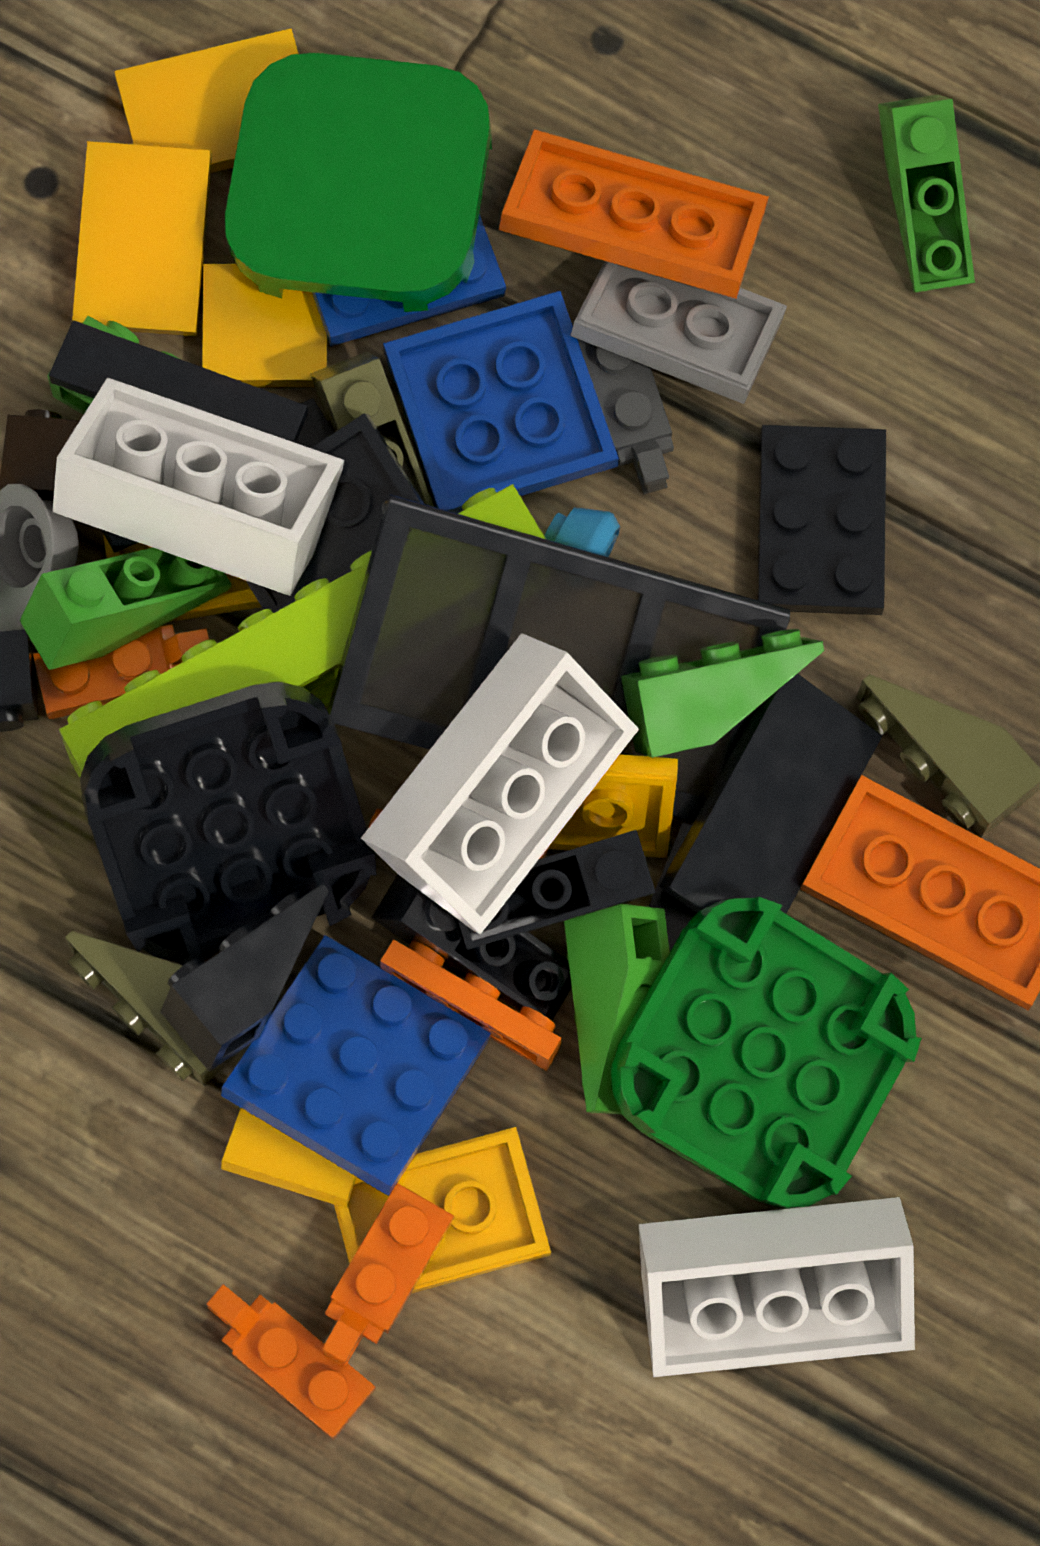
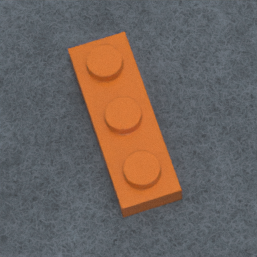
M393 939L380 960L382 970L398 977L433 1000L481 1026V1028L491 1033V1039L548 1071L560 1051L562 1040L561 1037L553 1033L556 1028L553 1021L530 1007L523 1006L520 1012H517L497 1000L501 994L500 991L476 975L467 973L464 980L450 973L442 968L445 962L444 958L431 948L417 941H411L410 945L406 947Z

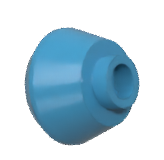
M574 507L568 516L559 512L555 515L545 533V538L609 557L620 532V525L614 513L610 511ZM554 569L573 590L590 588L595 581Z

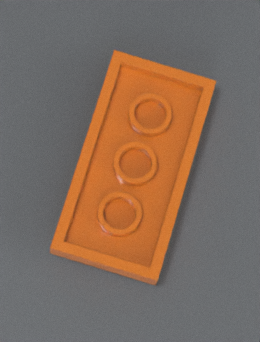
M534 129L501 213L499 231L737 299L766 211L769 196Z
M861 775L800 890L1029 1011L1040 992V868Z

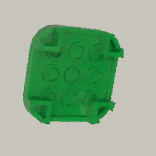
M324 53L291 54L270 64L253 81L245 100L225 211L226 239L231 256L234 258L239 270L258 285L259 292L281 299L284 289L402 302L404 312L428 311L427 304L450 294L461 281L467 283L475 263L473 249L489 149L492 150L489 108L478 86L458 71L429 64Z
M762 897L722 900L699 911L680 933L618 1044L611 1066L612 1092L623 1116L640 1132L750 1199L778 1208L811 1206L830 1195H837L852 1177L846 1171L905 1063L915 1061L922 1038L916 1037L915 1012L906 995L909 989L891 972H879L780 910L781 904Z

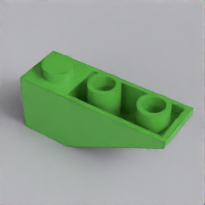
M937 94L878 104L886 169L913 292L975 283L953 99Z
M148 548L41 574L19 621L48 670L103 657L228 591L232 583L224 572L156 548Z
M788 629L762 635L763 646L740 650L738 642H727L701 648L702 659L678 664L677 655L660 656L640 661V672L621 676L628 717L639 728L632 738L635 752L653 758L714 744L824 652L823 641L801 637L799 629Z
M618 904L564 921L567 959L570 968L575 1011L574 1019L577 1028L582 1070V1086L585 1095L586 1112L622 1114L612 1092L611 1066L620 1040L670 953L665 910L628 904Z

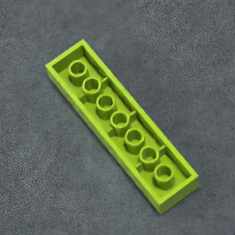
M513 484L499 492H496L495 488H488L478 492L462 505L463 511L458 513L546 539ZM412 529L406 538L408 541L404 545L365 686L487 620L506 555ZM372 550L355 560L350 566L352 571L332 582H329L327 578H322L306 585L294 596L295 602L273 613L271 609H264L252 614L239 624V632L219 643H216L214 639H210L193 646L182 655V663L162 674L158 670L143 673L130 681L124 688L126 693L105 705L101 701H94L74 711L67 718L69 724L60 728L59 732L69 759L79 778L87 756L105 736L126 725L251 685L283 682L300 686L319 698L325 707L329 706ZM531 562L520 601L548 586L550 567Z

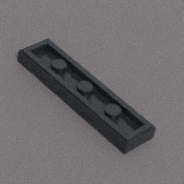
M75 320L70 325L49 373L52 384L93 399L108 377L294 443L297 442L308 416L307 405Z

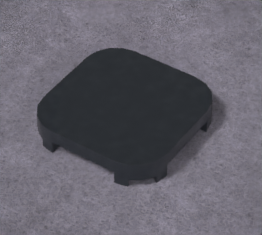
M283 682L251 685L126 725L105 736L87 756L80 776V783L88 825H90L123 920L126 935L137 952L143 949L154 957L176 961L182 966L196 958L203 964L205 963L203 953L218 949L221 943L234 931L244 925H249L253 930L270 919L268 917L270 911L286 896L298 891L303 897L321 884H324L329 892L317 916L325 914L329 926L352 915L349 908L350 905L366 889L370 876L377 875L375 852L361 839L367 828L335 724L323 702L305 688Z

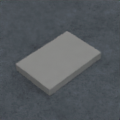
M605 261L574 321L571 336L744 404L782 323L787 306L743 288H740L737 299Z

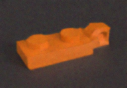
M173 625L160 626L103 657L48 670L39 653L33 654L48 719L71 715L80 707L94 701H101L105 705L125 694V686L139 675L152 670H158L162 674L182 663L181 657L186 651L203 641L210 640L207 628L175 634Z
M398 1183L395 1185L330 1297L331 1303L325 1315L334 1319L337 1323L322 1348V1354L346 1367L363 1337L377 1344L384 1332L389 1333L452 1224L454 1215Z
M223 1284L206 1304L212 1313L231 1328L223 1337L222 1342L233 1351L232 1355L331 1439L334 1440L375 1391L376 1386L352 1366L347 1364L345 1367L322 1354L324 1343L278 1304L275 1302L271 1304L262 1295H259L249 1306Z

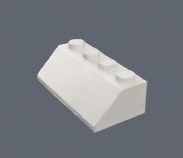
M107 377L57 456L53 512L291 596L314 554L343 470L344 460Z
M521 633L361 839L397 874L470 929L481 935L639 728L568 652Z
M900 1197L639 1224L641 1275L653 1377L915 1350L914 1252L912 1238Z

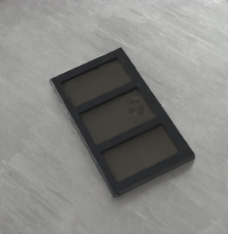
M389 494L387 500L382 505V517L327 711L334 724L431 749L516 639L523 633L568 652L628 717L621 676L640 672V661L667 655H677L678 664L702 659L701 648L727 642H738L740 650L763 646L762 635L787 629L790 623V610ZM755 710L712 745L657 756L678 759L672 816L695 821ZM633 739L630 740L620 753L624 755L646 756L635 752Z

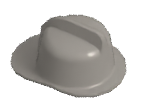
M8 484L0 490V632L24 629L19 620L41 574L75 566L78 557V535L73 520L54 513L53 501L41 500L34 490L24 484Z

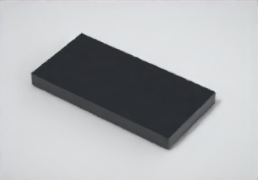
M797 673L755 710L659 887L696 913L722 900L762 897L781 904L780 910L787 914L879 744L882 735Z

